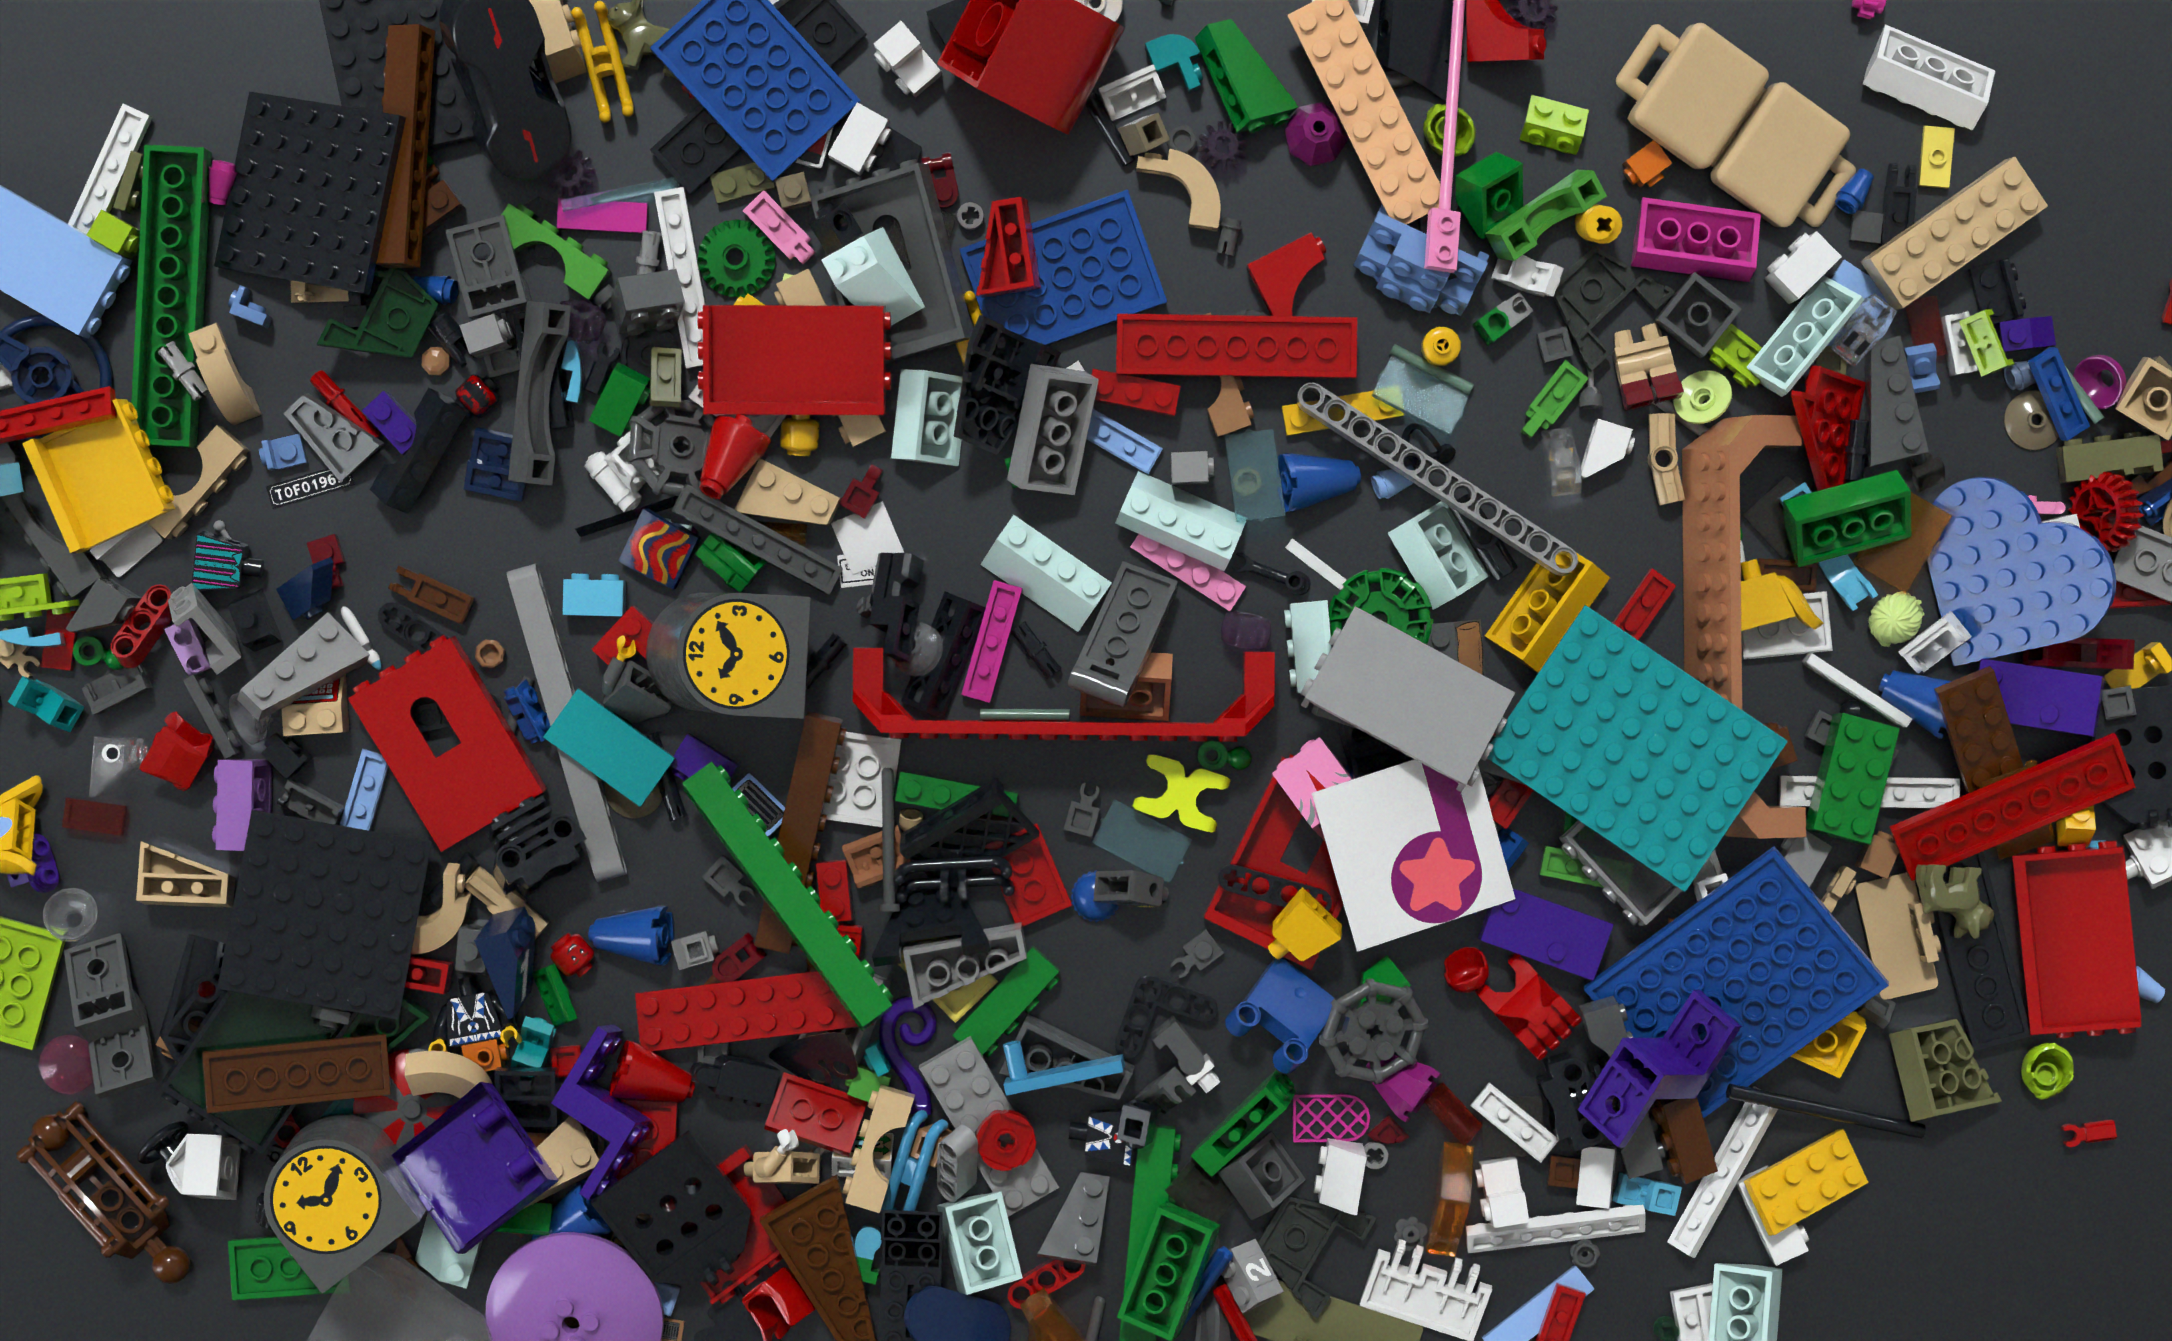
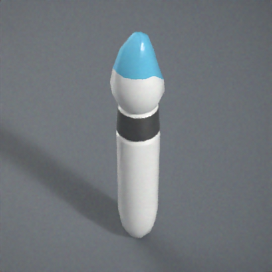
M342 607L341 615L354 639L370 654L367 662L376 670H381L379 654L373 650L368 637L352 611L347 607Z

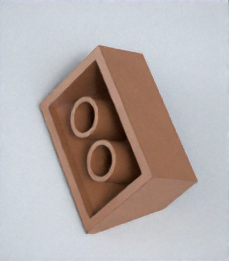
M1150 652L1125 707L1081 692L1080 716L1169 721L1173 654Z

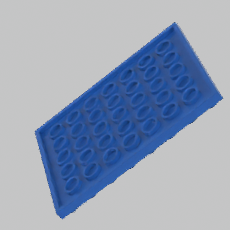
M1773 846L1595 977L1594 981L1591 980L1584 985V991L1593 1001L1614 996L1618 1004L1623 1003L1628 1017V1021L1624 1022L1626 1032L1631 1031L1633 1038H1663L1693 990H1701L1742 1026L1697 1095L1702 1116L1705 1118L1730 1100L1726 1097L1728 1084L1748 1087L1888 987L1889 981L1776 847ZM1701 1024L1698 1028V1036L1701 1040H1704L1707 1031L1705 1026Z

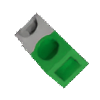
M1519 292L1509 300L1502 302L1472 325L1486 345L1489 346L1531 314L1533 309Z

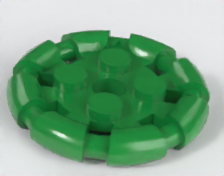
M1379 568V571L1369 572L1368 569L1361 571L1347 579L1342 584L1344 587L1338 595L1334 594L1330 602L1328 612L1331 636L1336 627L1342 630L1341 622L1348 620L1356 606L1373 616L1377 613H1385L1388 618L1387 624L1426 645L1429 641L1432 624L1434 623V619L1430 617V609L1432 608L1430 599L1418 582L1413 583L1408 579V575L1391 568ZM1380 582L1381 591L1371 592V584ZM1399 588L1407 592L1402 600L1394 594ZM1355 594L1359 599L1351 607L1346 602ZM1417 610L1419 620L1411 621L1409 611ZM1423 625H1426L1425 634H1424Z

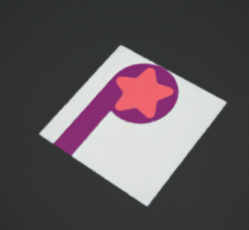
M1414 759L1312 793L1357 952L1515 899L1480 772L1472 787L1466 784L1462 792L1456 790L1458 782Z

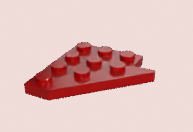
M1811 365L1805 381L1806 391L1792 390L1791 397L1817 491L1847 483V479H1844L1847 464L1845 446H1848L1850 419H1859L1866 382L1821 366Z

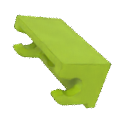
M1992 309L1983 310L1959 321L1981 377L2014 365L2013 359L2007 360L1990 316L1994 315Z

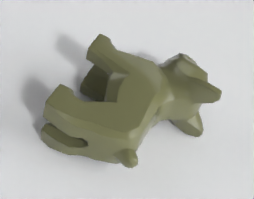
M643 0L618 3L608 10V22L622 35L627 48V55L623 58L622 65L624 68L638 70L644 55L654 54L650 47L670 29L655 26L647 21L643 12ZM664 66V68H663L664 76L671 77V78H676V77L668 70V68H667L666 66Z
M1917 865L1916 882L1919 887L1923 913L1929 914L1931 911H1939L1953 914L1957 920L1954 927L1955 938H1961L1969 931L1974 939H1978L1979 931L1989 928V924L1994 918V910L1980 901L1977 879L1982 873V868L1950 867L1949 882L1945 884L1943 874L1946 872V865Z

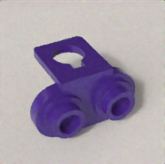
M34 834L32 861L37 864L35 874H19L18 878L15 874H7L11 887L30 882L34 890L46 893L57 887L59 873L48 840L40 834Z

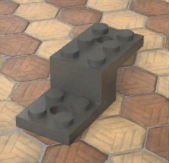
M500 215L445 230L468 317L476 320L495 314L504 319L505 322L508 321L513 334H516L513 314L526 312L527 301L532 300L526 277L520 274L505 216ZM480 244H487L491 249V254L486 260H478L475 256V249ZM522 319L524 329L525 319ZM518 347L514 350L505 349L484 357L488 375L491 379L520 371Z
M118 933L64 950L74 1025L88 1042L96 1096L102 1099L157 1082L145 1003L132 989L124 936ZM104 964V969L101 973L92 975V970L96 965ZM129 1056L125 1066L116 1067V1063L121 1057Z

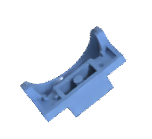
M1381 205L1353 266L1359 268L1365 275L1373 276L1378 282L1376 289L1381 290L1389 298H1396L1418 311L1430 313L1432 308L1441 307L1447 313L1461 316L1486 269L1487 260L1490 255L1480 251L1478 256L1475 257L1458 249L1457 270L1453 273L1457 278L1448 280L1450 275L1448 272L1424 269L1427 234L1389 217L1383 205ZM1386 244L1395 246L1392 255Z

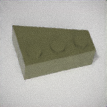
M2141 431L2123 434L2124 439L2113 440L2112 435L2094 437V443L2083 444L2082 438L2064 441L2065 446L2056 448L2059 482L2068 483L2089 480L2090 475L2097 479L2099 474L2103 472L2128 476L2163 471L2160 436H2142Z

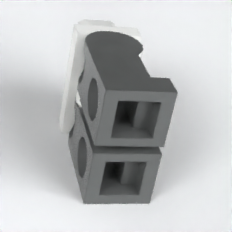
M1174 1015L1151 1033L1152 1041L1159 1049L1167 1045L1174 1053L1181 1070L1185 1074V1078L1191 1085L1197 1082L1205 1093H1208L1220 1083L1218 1076L1212 1070L1215 1067L1213 1060L1207 1053L1203 1056L1200 1047Z

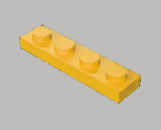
M1399 386L1338 396L1374 421L1404 416ZM1319 400L1309 401L1305 403L1309 405H1314ZM1298 404L1282 406L1286 436L1330 429L1303 412ZM1333 407L1328 411V416L1333 421H1340L1344 418V412L1338 407Z

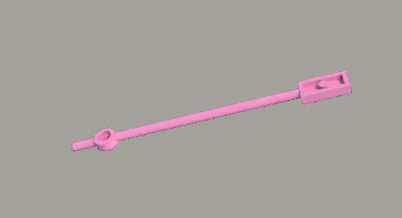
M1453 0L1439 209L1431 208L1428 211L1424 269L1454 273L1457 270L1461 212L1451 211L1465 0Z

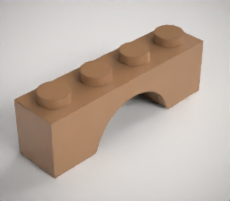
M1220 376V394L1217 400L1207 409L1217 438L1250 427L1252 425L1250 419L1255 418L1249 401L1244 403L1240 391L1244 390V386L1240 376Z

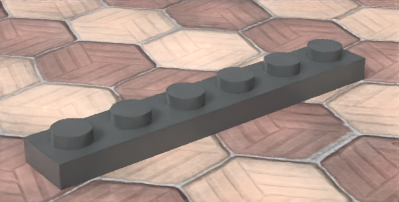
M688 484L684 485L672 509V512L827 595H830L843 570L842 567L720 501L708 497Z

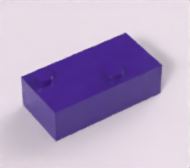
M1981 659L1979 670L1991 666L1995 672L2010 724L2096 737L2105 682L2103 676Z
M1513 888L1514 900L1488 908L1478 935L1479 940L1594 981L1614 924Z

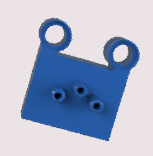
M1283 957L1279 960L1275 958L1267 966L1243 1002L1227 1015L1225 1025L1232 1035L1241 1037L1259 1023L1284 1043L1274 1052L1273 1064L1275 1068L1282 1073H1292L1307 1059L1309 1047L1327 1022L1332 1007L1331 1001L1334 997ZM1239 1015H1242L1246 1019L1247 1023L1243 1022L1240 1019ZM1286 1052L1291 1053L1294 1060L1290 1059Z

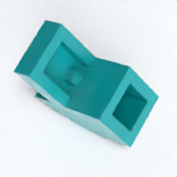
M1169 34L1145 43V50L1151 65L1154 64L1157 74L1178 66L1188 93L1190 94L1200 89L1199 81L1204 80L1198 63L1193 65L1191 63L1192 60L1200 57V51L1190 39L1182 35Z
M22 676L8 700L14 707L35 714L49 725L67 732H71L85 707L55 687L38 679L35 681Z
M526 1016L521 1028L522 1042L518 1044L515 1050L511 1067H545L556 1034L554 1025L549 1024V1022L542 1018Z

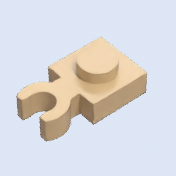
M5 627L2 631L10 630V628ZM0 639V662L8 669H12L17 664L18 671L22 676L32 678L33 675L27 670V664L33 662L37 667H41L42 661L36 656H28L26 654L30 647L9 643Z
M1844 865L1839 867L1826 889V894L1820 900L1830 913L1834 910L1839 898H1842L1843 894L1848 895L1856 883L1854 876L1857 872Z

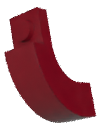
M2077 638L2067 642L2023 651V665L2134 670L2135 640Z

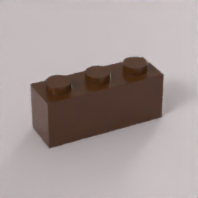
M1697 1097L1695 1099H1656L1652 1113L1656 1122L1661 1126L1662 1133L1659 1134L1664 1149L1668 1150L1670 1159L1667 1160V1165L1670 1173L1674 1177L1677 1176L1685 1184L1717 1172L1718 1169Z

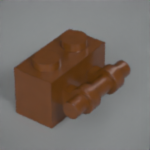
M434 164L426 169L422 238L466 208L450 184L444 179L435 185L431 180L440 174Z

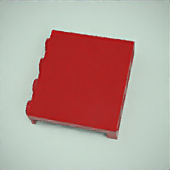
M746 1144L718 1164L747 1199L751 1213L744 1251L732 1263L735 1271L728 1275L722 1268L718 1269L716 1275L718 1276L719 1283L715 1286L709 1281L700 1282L701 1286L710 1296L709 1302L712 1305L718 1300L723 1304L736 1294L733 1290L742 1282L745 1286L749 1285L760 1276L757 1272L765 1265L771 1268L783 1259L760 1223V1217L787 1203L788 1200L776 1184L754 1183L753 1177H746L744 1164L746 1160L753 1159L754 1155ZM711 1204L706 1208V1211H717L720 1206L718 1204ZM686 1222L681 1228L689 1230L695 1226V1223ZM733 1281L731 1284H729L722 1290V1286L725 1282Z

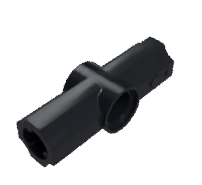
M1469 493L1456 501L1460 503L1468 502L1470 500ZM1450 507L1469 537L1471 545L1477 550L1496 581L1518 568L1501 539L1491 533V542L1480 544L1476 540L1475 534L1476 531L1484 528ZM1480 507V516L1484 519H1488Z

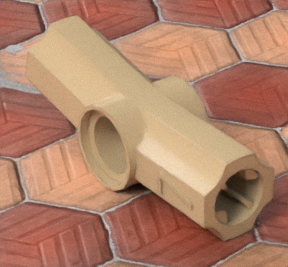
M1648 414L1649 454L1647 463L1652 471L1659 505L1685 500L1677 465L1675 414ZM1658 451H1664L1669 455L1670 461L1666 467H1661L1656 463L1655 456Z
M481 866L465 882V888L486 904L487 909L492 914L525 906L528 915L535 922L536 938L549 924L547 920L525 903L526 899L516 890L505 895L495 877Z

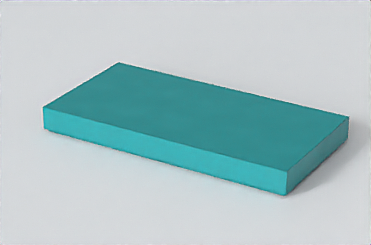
M580 688L576 690L543 737L639 807H642L676 759V757L612 711L605 708Z

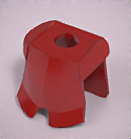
M175 711L165 718L164 721L167 726L162 727L161 731L156 733L152 746L140 765V770L173 783L178 790L186 791L191 787L202 764L212 752L215 739L211 734L201 733Z
M787 1267L779 1269L742 1298L743 1305L761 1330L763 1341H772L773 1333L777 1339H781L791 1326H794L815 1310L805 1291Z

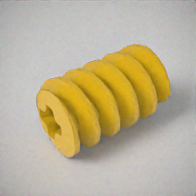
M1595 204L1587 211L1576 215L1575 228L1579 236L1587 241L1600 244L1610 243L1621 233L1622 218L1614 208Z

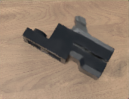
M879 553L871 594L867 598L862 597L857 602L856 609L859 615L865 618L870 616L869 625L887 633L884 640L883 654L899 662H910L920 604L911 599L913 590L920 584L924 560L909 553Z

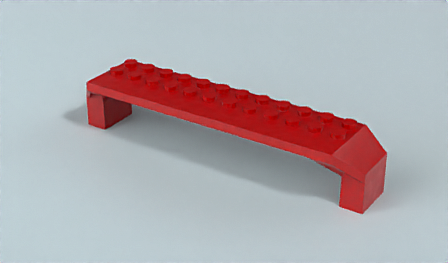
M853 648V703L881 733H889V738H909V733H919V739H937L939 733L949 734V739H967L968 734H979V739H998V734H1009V739L1027 740L1028 734H1039V740H1057L1058 735H1069V740H1087V735H1099V740L1115 741L1117 740V735H1129V741H1147L1148 735L1159 736V741H1177V736H1189V741H1207V736H1219L1218 741L1237 742V736H1246L1274 707L1275 652H1243L1242 694L1213 723L915 720L886 690V655L883 654L884 648Z

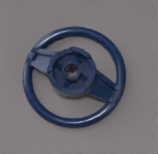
M42 314L16 320L0 331V362L11 373L13 389L22 400L32 404L85 392L74 381L75 373L72 370L71 364L59 351L46 346L30 348L11 338L23 330L38 326L58 327L73 333L72 331ZM75 334L86 343L97 361L100 373L99 388L112 387L110 362L99 340L94 334L89 339ZM39 370L43 373L45 370L49 371L47 375L49 380L46 383L37 384L38 377L36 373ZM51 433L24 438L20 440L26 442L32 438L40 439Z

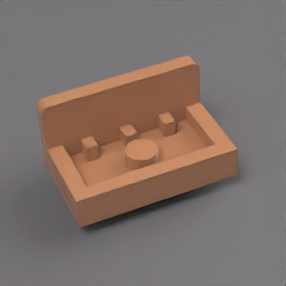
M898 825L894 826L895 870L900 865L911 861V858L906 859L900 853L901 832ZM882 831L842 846L857 888L873 886L883 879Z

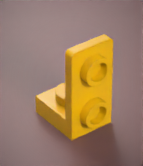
M2150 642L2134 654V670L2112 669L2103 677L2111 689L2131 685V689L2140 688L2158 674L2172 671V658L2160 642Z

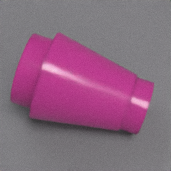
M212 160V165L208 167V202L226 205L229 193L238 174L235 172L236 164Z

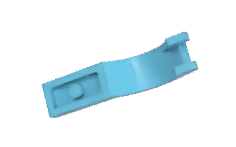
M1804 482L1780 497L1779 501L1783 506V500L1812 492ZM1848 554L1818 562L1827 580L1851 611L1858 608L1856 603L1870 595L1872 599L1878 596L1870 581L1860 573Z

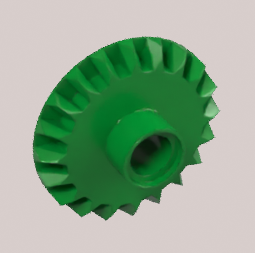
M738 219L724 221L714 226L705 235L700 244L698 253L699 270L706 283L722 295L729 297H745L747 293L752 295L762 289L773 274L775 268L774 246L757 225ZM734 250H740L744 255L743 261L738 265H731L728 261L729 254Z

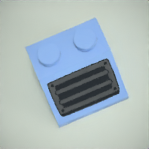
M748 773L732 789L734 792L739 789L749 802L747 810L752 816L756 813L760 816L767 826L765 834L769 838L781 826L785 807L753 775Z

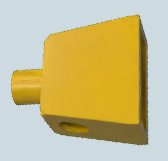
M1302 887L1273 921L1272 934L1276 939L1268 945V949L1278 960L1290 951L1299 961H1304L1338 942L1342 935V924Z

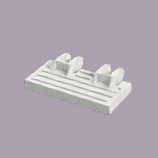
M1399 1239L1390 1265L1388 1263L1391 1253L1378 1249L1360 1299V1306L1460 1339L1474 1341L1492 1292V1285L1482 1282L1479 1283L1476 1293L1472 1292L1479 1275L1480 1265L1475 1263L1472 1265L1466 1284L1463 1285L1456 1282L1462 1270L1463 1260L1455 1258L1445 1284L1447 1278V1271L1423 1263L1419 1275L1416 1274L1423 1253L1422 1246L1416 1245L1409 1267L1399 1264L1406 1249V1241Z

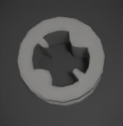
M965 203L958 209V222L966 230H976L983 223V210L976 203ZM969 208L975 209V214L979 213V219H974L973 224H967V219H962V214H967Z
M1368 1142L1364 1145L1367 1157H1370L1367 1152L1371 1148L1374 1151L1379 1148L1383 1153L1379 1154L1382 1157L1379 1162L1376 1160L1369 1162L1366 1159L1365 1165L1370 1169H1380L1388 1161V1151L1380 1142Z

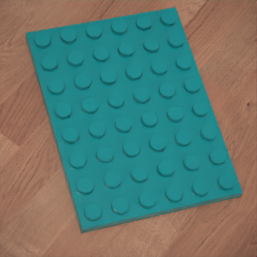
M1584 605L1507 718L1499 735L1496 734L1491 744L1494 746L1487 759L1686 892L1788 741Z

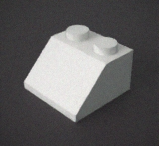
M1327 1138L1326 1147L1321 1146L1318 1164H1323L1321 1176L1316 1175L1314 1182V1193H1318L1319 1203L1352 1215H1357L1367 1159L1363 1143Z

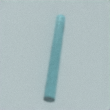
M675 177L563 199L561 200V205L564 212L653 194L658 191L680 188V183Z

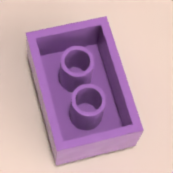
M267 759L218 760V765L214 769L217 795L213 800L216 825L212 832V839L216 843V850L244 851L251 811L257 810L271 813L273 765Z

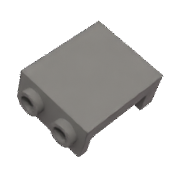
M193 583L186 587H179L171 594L168 603L172 622L177 627L189 618H192L210 638L204 642L209 665L216 674H219L241 658L236 633Z

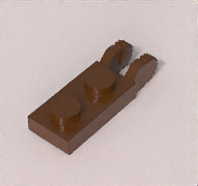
M398 565L396 572L399 575L413 579L416 582L411 591L398 583L392 582L388 589L407 597L408 601L461 625L464 624L475 597L425 574H418Z

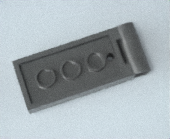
M1123 561L1070 674L1067 686L1115 705L1125 707L1175 599L1178 581Z

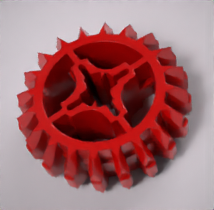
M2103 472L2099 474L2097 479L2090 475L2089 480H2081V485L2074 487L2076 495L2069 497L2073 505L2067 510L2072 514H2077L2080 528L2095 536L2108 552H2117L2121 548L2129 546L2130 540L2137 538L2135 530L2142 528L2138 519L2144 516L2139 512V506L2143 503L2136 499L2139 491L2132 490L2133 482L2125 481V476L2120 474Z

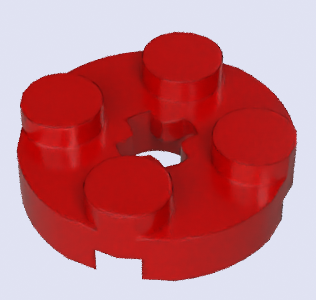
M992 1111L980 1123L976 1132L978 1152L988 1166L996 1170L1009 1171L1019 1165L1023 1166L1031 1159L1036 1148L1033 1125L1024 1115L1016 1111ZM1006 1133L1011 1134L1010 1137L1014 1140L1013 1144H1006L1005 1147H1001V1141L998 1138Z

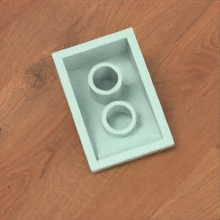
M883 227L860 237L822 259L834 285L854 306H886V312H891V326L925 307Z

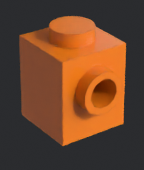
M1653 140L1622 164L1625 167L1623 173L1632 185L1637 183L1639 188L1647 183L1649 187H1652L1664 178L1662 171L1668 168L1672 162L1660 145Z
M500 1038L461 1046L463 1056L477 1063L485 1072L496 1070L497 1067H505L506 1060H509V1050Z

